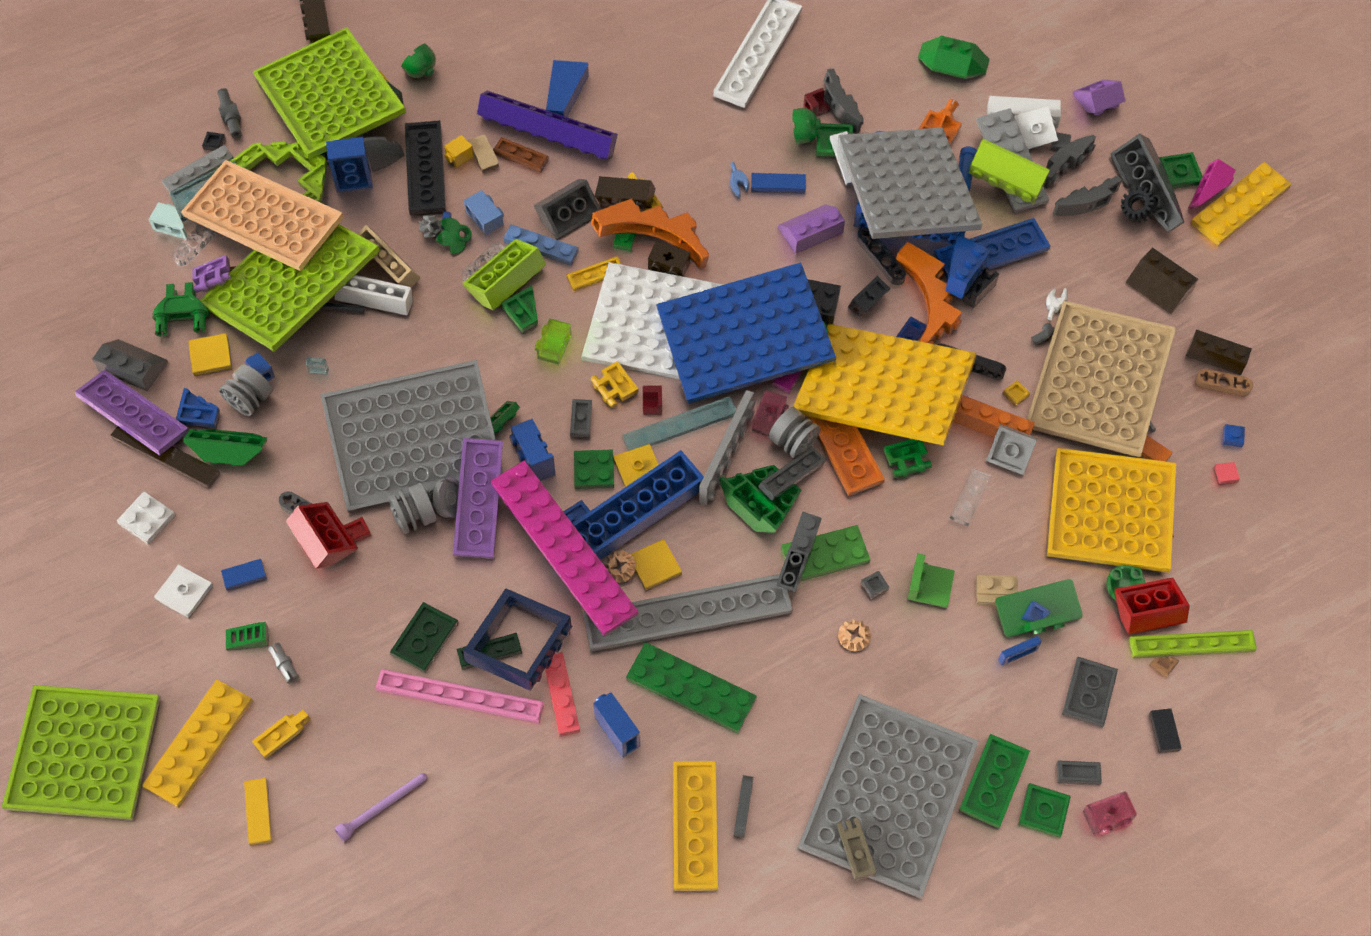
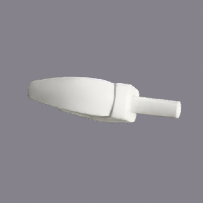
M1064 288L1060 298L1055 297L1056 289H1053L1048 294L1046 299V306L1050 311L1047 317L1048 320H1052L1054 313L1061 309L1063 301H1067V288Z

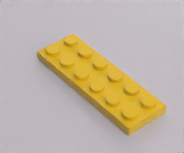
M1263 162L1191 220V224L1218 246L1287 191L1292 183L1267 163Z
M216 679L142 784V787L180 808L253 702L252 698Z
M673 761L674 891H718L716 761Z

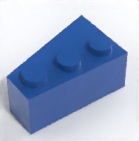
M958 234L953 248L945 291L962 299L985 268L991 250Z
M533 419L511 426L509 438L512 445L518 448L516 453L519 461L525 460L540 481L555 476L554 456L552 453H548L546 449L548 446L545 441L543 442L541 433Z

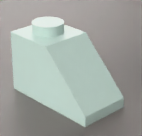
M158 202L149 218L153 230L187 240L188 235L176 208L171 204Z

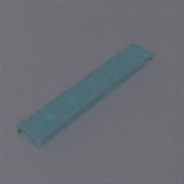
M729 396L623 434L622 438L628 451L647 444L653 446L734 416L736 408Z

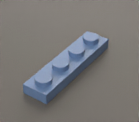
M512 224L503 238L504 243L510 244L514 239L539 248L542 256L568 265H572L579 252L576 246Z

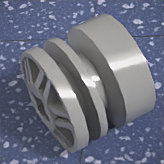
M241 364L232 375L234 380L227 379L226 385H222L219 388V392L224 400L243 415L251 416L254 413V409L259 407L258 401H265L273 390L269 382L260 373L250 366Z
M790 407L774 423L769 433V439L779 447L785 445L784 451L788 454L790 453V456L795 459L810 449L817 439L821 427L813 424V421L810 419L804 421L805 415L795 407Z
M421 483L408 488L410 496L408 498L405 497L402 491L398 492L400 501H397L394 494L389 495L392 515L404 534L409 533L407 523L411 524L413 530L417 529V519L424 526L437 521L431 502Z

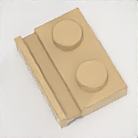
M976 575V605L996 606L995 599L997 597L1018 592L1017 576Z

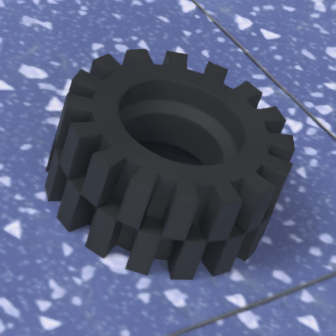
M1134 187L1133 192L1128 190L1129 194L1123 195L1124 199H1121V209L1127 219H1131L1132 222L1135 223L1137 221L1141 223V219L1145 222L1147 221L1146 217L1151 218L1153 217L1151 213L1155 214V208H1157L1156 200L1147 188L1139 187L1138 190L1137 187ZM1145 200V206L1142 209H1132L1135 201Z

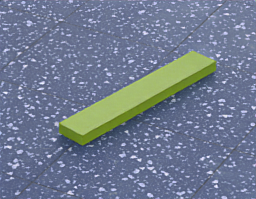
M1253 630L1131 636L1129 639L1133 658L1255 652L1257 650Z

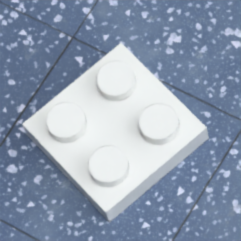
M143 492L117 519V522L149 545L174 518L175 513L146 492Z

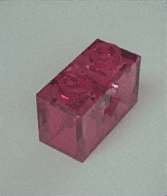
M765 390L752 421V431L769 436L774 423L789 409L787 397Z
M1126 791L1088 804L1082 811L1093 835L1099 833L1101 835L1109 834L1114 831L1113 828L1118 826L1121 828L1128 827L1133 824V820L1137 816V812Z

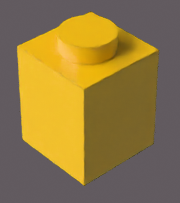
M462 135L444 146L446 160L456 168L474 157L472 145Z

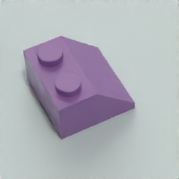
M1100 80L1073 91L1074 96L1084 110L1088 113H1094V115L1102 114L1108 108H1117L1120 106V103L1126 102L1121 81Z

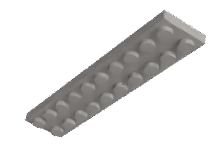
M780 574L635 601L632 603L639 614L606 636H603L588 614L583 611L590 652L791 614L792 606L788 591L776 586Z

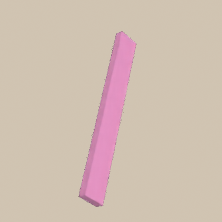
M381 669L376 685V691L538 724L544 707V702L385 669Z

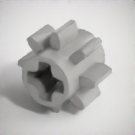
M436 215L423 216L424 220L419 221V232L424 233V237H437V233L442 231L441 221L436 219Z

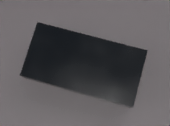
M1172 708L1150 711L1149 714L1159 753L1180 751L1182 747Z

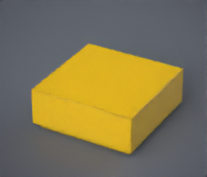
M1018 380L1004 389L1002 393L1014 406H1017L1030 396V392Z

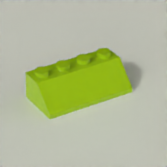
M982 139L971 163L969 174H972L976 179L988 182L991 186L1005 190L1008 194H1014L1025 202L1035 204L1050 170L988 140Z
M514 239L462 284L482 306L494 310L508 297L512 296L522 285H525L530 278L539 273L546 266V263L538 247Z

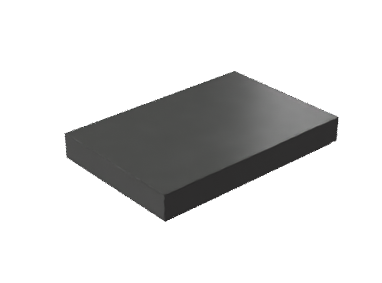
M1077 657L1062 715L1103 728L1118 669Z

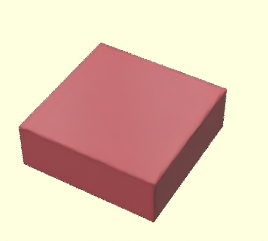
M1235 462L1215 464L1214 470L1219 485L1239 482L1240 477Z

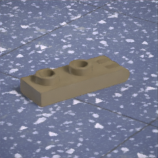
M857 817L853 818L855 825L853 828L850 820L845 821L846 830H844L841 822L837 823L854 880L873 876L877 873Z

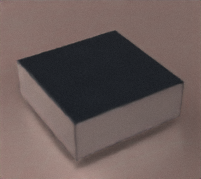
M207 132L202 144L203 150L214 151L223 146L226 139L225 134Z

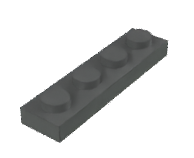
M812 446L762 481L759 488L773 501L821 467L826 459Z

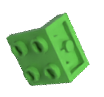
M917 553L908 600L947 608L955 571L928 565V563L924 562L925 555Z

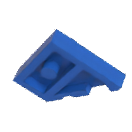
M184 388L176 420L183 425L216 428L220 410L216 405L206 402L201 396H196L189 389Z

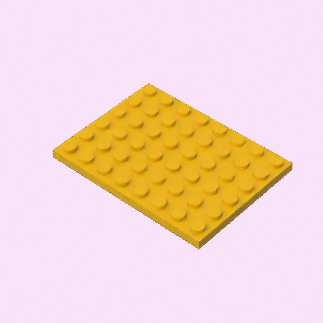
M828 324V337L834 350L836 361L809 368L793 407L805 416L944 446L973 368L976 353Z

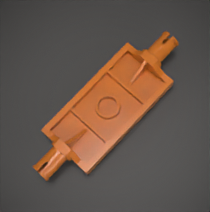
M949 99L945 108L939 112L929 110L918 128L943 127L950 146L962 126V123L956 121L953 117L954 111L959 106L956 100L951 104L953 99Z

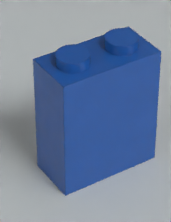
M612 692L607 695H600L595 700V703H593L595 719L624 758L641 746L640 731Z

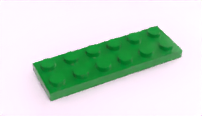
M647 642L643 645L626 676V680L737 734L757 699V695Z

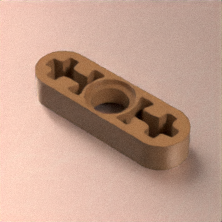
M1201 369L1195 378L1196 384L1201 388L1238 396L1249 395L1253 388V382L1247 377L1210 369ZM1225 379L1229 382V385L1223 386L1219 380Z

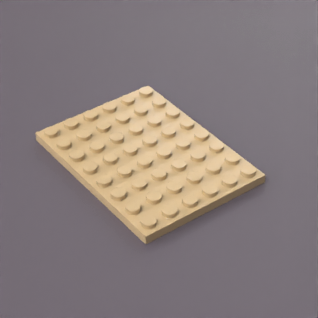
M1063 301L1027 420L1035 422L1033 430L1141 458L1176 327Z

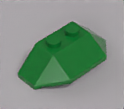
M939 36L922 43L918 59L923 61L931 71L964 79L986 75L990 61L975 43L946 36Z
M190 429L183 438V441L203 461L212 462L213 464L225 463L232 466H240L247 463L263 449L267 443V437H262L255 433L218 429H202L198 431Z

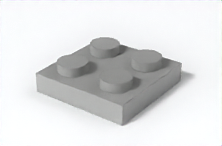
M1000 424L986 461L1023 475L1038 438Z

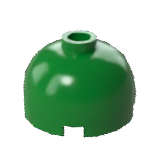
M424 43L414 49L415 53L412 56L408 55L401 65L404 71L413 78L429 77L435 71L433 69L436 65L435 53Z
M793 109L792 121L795 126L793 131L796 144L810 143L816 138L818 129H821L820 118L817 119L816 114L811 109Z

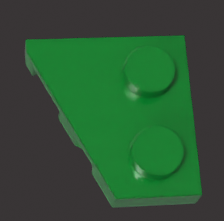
M532 286L501 303L504 311L522 333L538 324Z

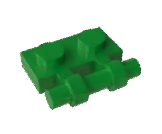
M910 439L885 446L883 449L889 466L898 465L899 469L892 471L894 478H905L909 474L915 472L922 473L926 469L932 468L930 460L925 462L922 460L928 454L923 441ZM914 460L915 465L906 466V462Z

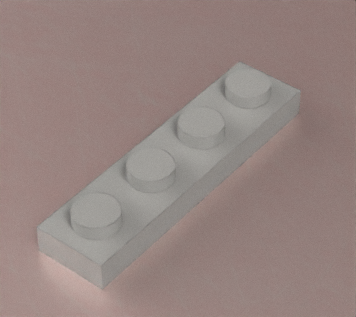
M223 145L161 181L173 196L213 174L225 160L231 161L234 157Z

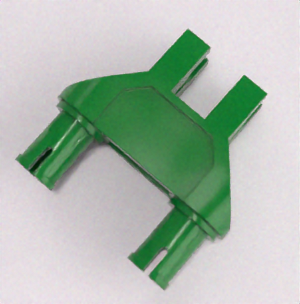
M193 282L185 283L184 295H177L174 284H166V297L159 302L152 314L156 322V336L162 337V332L163 336H167V322L194 319L193 331L196 333H200V329L202 333L206 331L205 321L209 311L196 298Z

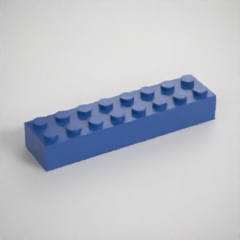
M680 450L572 524L599 560H602L697 495L704 476L683 451Z

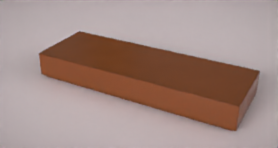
M503 137L499 139L493 148L495 155L540 173L549 161V156Z

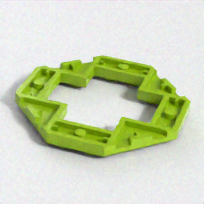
M286 141L271 142V145L253 143L229 161L250 170L266 157L278 166L290 156H293L309 170V172L297 180L299 185L306 190L302 195L322 203L327 161L322 155L308 159L297 141L296 143L289 144Z

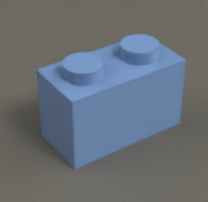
M483 190L464 200L466 213L484 235L504 225L502 210L494 205L491 196L486 195Z

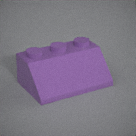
M825 204L779 224L778 229L794 253L797 254L842 234L845 219L836 207Z

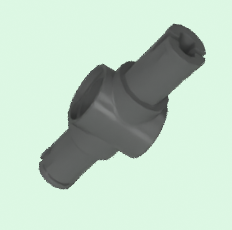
M226 88L219 89L217 92L221 103L219 111L223 123L228 125L231 136L238 138L242 135L239 126V119L241 117L237 105L231 101Z

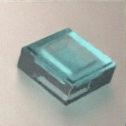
M307 357L305 363L309 373L328 375L329 368L326 359Z

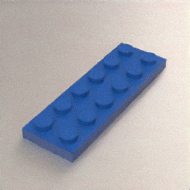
M1035 218L970 238V240L991 250L985 266L989 270L1050 249V244ZM955 244L934 250L935 258L945 264L943 272H945L947 279Z

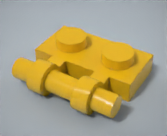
M618 361L601 370L602 378L599 379L597 375L590 378L594 389L601 393L603 401L609 404L611 408L616 407L618 404L615 401L616 397L619 396L623 402L639 392L638 387ZM607 384H609L612 387L611 391H608L605 386Z

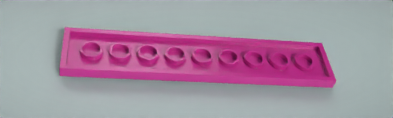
M525 460L491 480V485L603 636L611 633L639 614L636 607Z

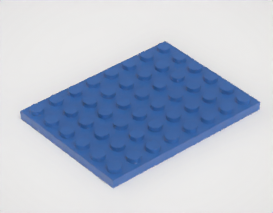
M801 262L656 304L688 404L836 361L834 350Z

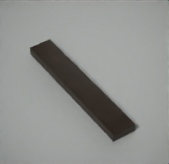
M119 426L111 434L112 439L207 488L212 485L220 474L218 469L173 446L159 456Z

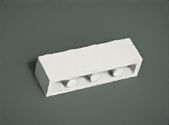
M989 96L987 115L1011 108L1013 115L1016 116L1049 106L1054 127L1058 128L1061 119V101Z
M355 275L335 294V300L408 315L413 303L411 287Z

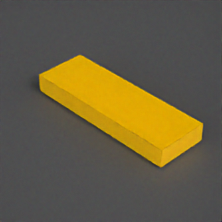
M618 256L566 274L573 291L603 281L609 262L622 265Z
M261 778L244 781L249 845L272 842L267 779Z

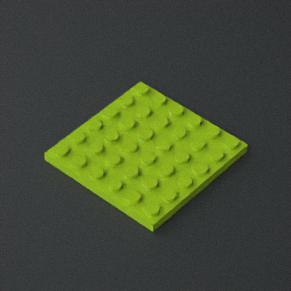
M33 685L2 808L11 811L133 820L160 696L157 694Z

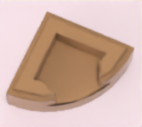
M1158 657L1149 665L1167 678L1179 663V660L1173 657Z

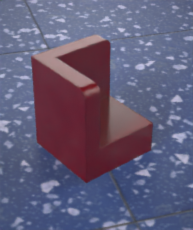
M821 88L804 95V108L811 109L816 114V117L830 111L829 106L824 100L825 90Z
M662 385L643 386V415H662Z

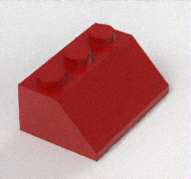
M328 502L297 506L286 521L316 569L332 566L358 549Z
M1173 577L1115 589L1120 619L1128 634L1187 623L1190 604Z

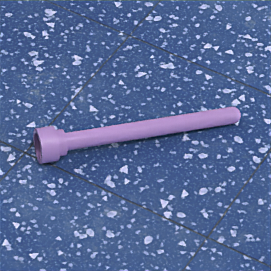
M421 773L350 823H340L334 828L343 842L351 838L350 835L354 833L353 830L425 782L427 775Z

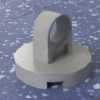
M443 478L437 482L434 489L430 490L427 495L432 507L436 509L439 515L445 518L456 517L459 481L455 478Z

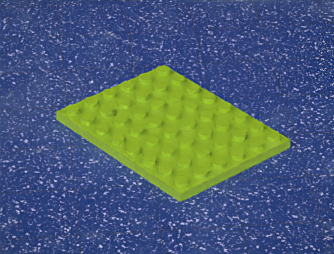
M347 27L253 71L255 78L308 159L326 152L327 141L357 137L407 113L404 105Z
M338 224L301 271L254 250L230 272L231 279L225 281L222 285L217 284L200 301L209 312L275 352L377 255L380 249L378 245Z

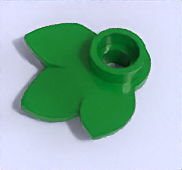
M454 218L442 219L441 224L444 230L438 234L436 241L442 246H450L451 254L462 252L465 243L472 237L470 228L466 225H460ZM460 231L464 232V237L460 236Z

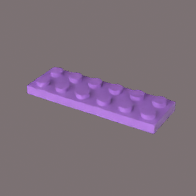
M103 370L75 391L76 397L159 456L188 433V427L106 370Z
M463 438L453 556L494 559L499 494L491 485V480L498 477L501 473L503 441Z

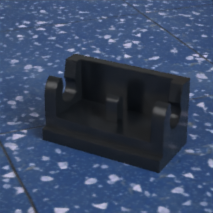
M985 267L961 300L974 308L996 286L999 277L998 272L995 271L990 275L988 273L989 268Z
M876 276L852 299L848 308L851 311L857 308L859 310L858 316H862L891 288Z

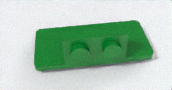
M1071 579L1000 596L995 599L1006 637L1031 631L1035 635L1046 632L1045 628L1052 626L1053 630L1065 627V622L1077 620L1083 616L1075 586ZM1033 600L1051 611L1048 616L1041 620L1031 622L1022 619V616Z

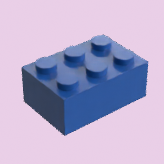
M354 137L327 141L328 161L336 192L373 188L371 168L364 138Z

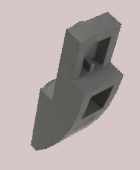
M834 68L827 69L824 78V99L830 110L843 124H853V132L859 133L864 119L860 115L858 104L854 101L852 94L846 95Z
M1090 135L1077 139L1054 153L1049 158L1046 166L1050 171L1044 187L1048 189L1052 183L1055 184L1060 178V174L1062 172L1065 173L1068 168L1074 170L1077 165H1081L1086 155L1091 154L1095 149L1096 145L1094 142L1096 136Z
M1116 175L1113 178L1106 179L1101 185L1092 187L1090 190L1084 186L1079 190L1072 191L1069 196L1057 200L1053 214L1055 216H1073L1088 213L1108 205L1112 194L1119 190L1122 179Z
M802 511L776 586L793 592L797 591L822 520L821 517Z

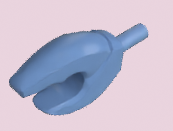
M731 162L730 165L733 172L731 173L730 186L737 197H741L738 185H743L747 192L749 181L741 170L737 171L735 163Z

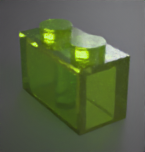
M549 318L547 325L544 324L542 327V337L540 340H537L535 351H537V358L539 360L559 365L572 335L571 324Z

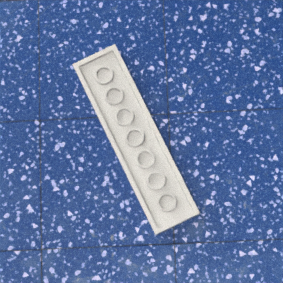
M767 0L713 91L714 97L743 108L746 107L802 11L801 5L787 0Z

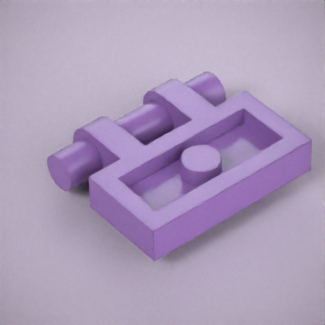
M227 255L192 269L196 293L206 292L210 290V287L217 284L222 285L225 281L231 279L229 273L230 260Z

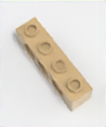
M365 225L358 233V235L379 246L380 252L373 258L398 284L412 288L421 278L369 226Z

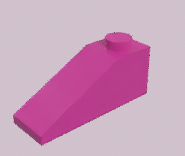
M1220 159L1209 163L1188 209L1192 210L1200 206L1222 189L1231 185L1236 170Z

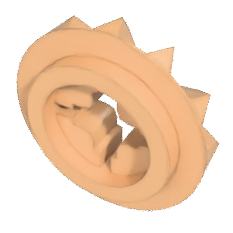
M623 550L614 551L611 556H608V560L604 564L617 583L628 581L636 570L634 557ZM618 560L620 563L624 564L621 567V572L618 569H614L618 566Z
M854 619L849 622L845 621L838 632L840 644L850 651L865 649L871 640L869 626L863 624L862 621L859 622ZM858 629V636H860V638L855 637V639L851 641V633H854Z

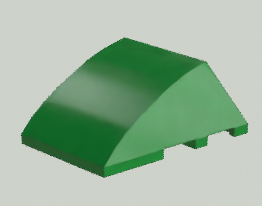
M775 465L754 469L750 473H737L734 477L726 478L725 476L719 479L728 506L755 532L775 533L802 491L794 485L772 501L759 488V485L779 470Z

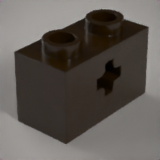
M655 241L648 257V269L684 277L690 264L691 252Z

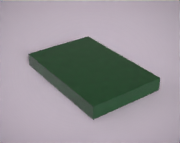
M423 602L391 649L390 655L426 673L459 622L457 619Z

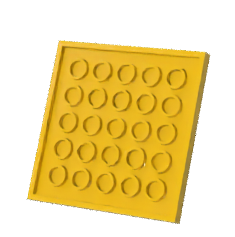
M1057 448L1047 556L1116 566L1129 565L1140 569L1169 573L1172 558L1176 463Z

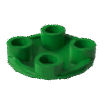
M1121 565L1110 571L1106 586L1111 597L1116 600L1115 589L1146 582L1140 568Z

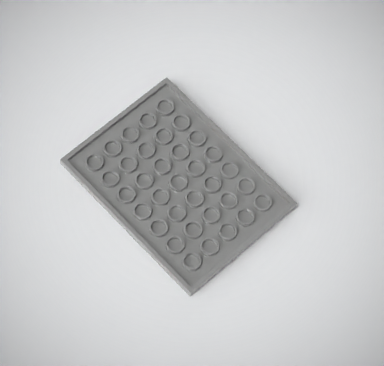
M943 127L838 135V143L872 239L981 230V219Z
M477 360L320 394L347 511L390 502L389 495L392 494L399 500V491H402L405 497L408 498L410 497L408 488L419 483L423 485L426 493H428L443 478H455L459 481L463 438L495 440Z
M859 694L798 849L851 870L837 823L841 822L844 830H846L845 821L850 820L853 828L855 827L853 818L858 817L877 872L876 875L869 876V878L922 899L978 740Z

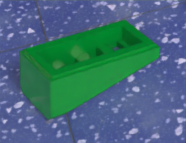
M266 622L226 629V650L268 646V626ZM256 632H259L260 637L256 638ZM248 633H252V639H248ZM236 634V642L232 643V635ZM240 634H244V641H240Z

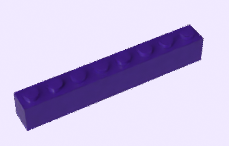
M488 90L480 94L477 115L483 116L482 118L485 120H495L500 125L515 127L517 131H527L535 137L542 136L550 142H560L565 147L578 148L582 153H592L600 159H607L614 154L618 136L616 133Z

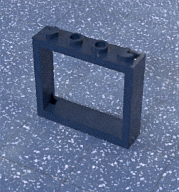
M505 588L463 650L465 662L531 691L534 685L540 682L544 669H548L551 665L555 652L558 653L560 651L564 638L570 635V630L573 627L571 625V616ZM512 606L557 625L527 673L481 653Z

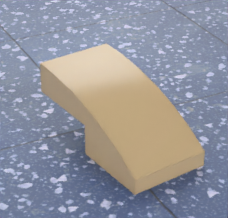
M485 134L468 140L473 147L474 157H476L481 171L499 166L497 157Z

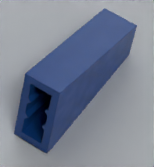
M553 60L546 106L547 111L568 117L589 77L588 62Z

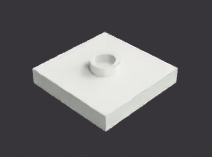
M1049 106L1014 116L1028 150L1058 141Z
M178 564L154 598L190 618L213 587V584Z

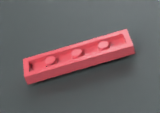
M563 652L553 655L551 665L548 669L545 668L559 736H565L580 732L564 655Z

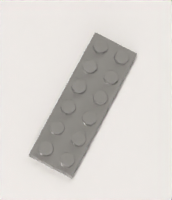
M1011 108L976 119L983 139L1033 162ZM1044 187L1035 204L1025 202L1020 197L1005 192L1014 213L1049 202Z
M746 390L700 484L699 504L707 507L709 500L713 501L716 495L715 488L717 484L720 485L719 479L724 477V469L729 468L732 461V453H736L740 444L738 440L740 436L744 437L747 430L746 424L753 419L755 413L753 410L755 406V401L753 400L754 392Z

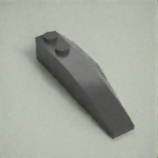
M1139 133L1110 153L1127 187L1134 191V187H1137L1138 190L1139 187H1143V189L1147 188L1152 193L1157 204L1156 212L1152 214L1167 232H1171L1185 223L1173 187L1149 138ZM1140 199L1145 206V200Z

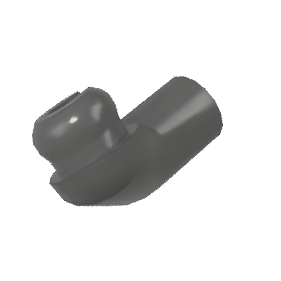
M1050 323L1043 325V331L1031 337L1035 346L1053 335L1055 328Z

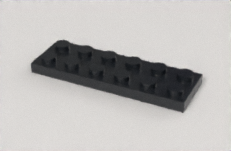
M441 121L405 123L409 214L446 211Z

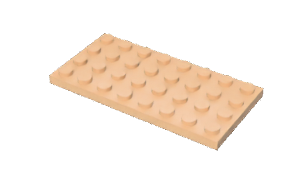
M227 160L222 163L181 211L183 217L299 271L305 267L344 218L343 213Z

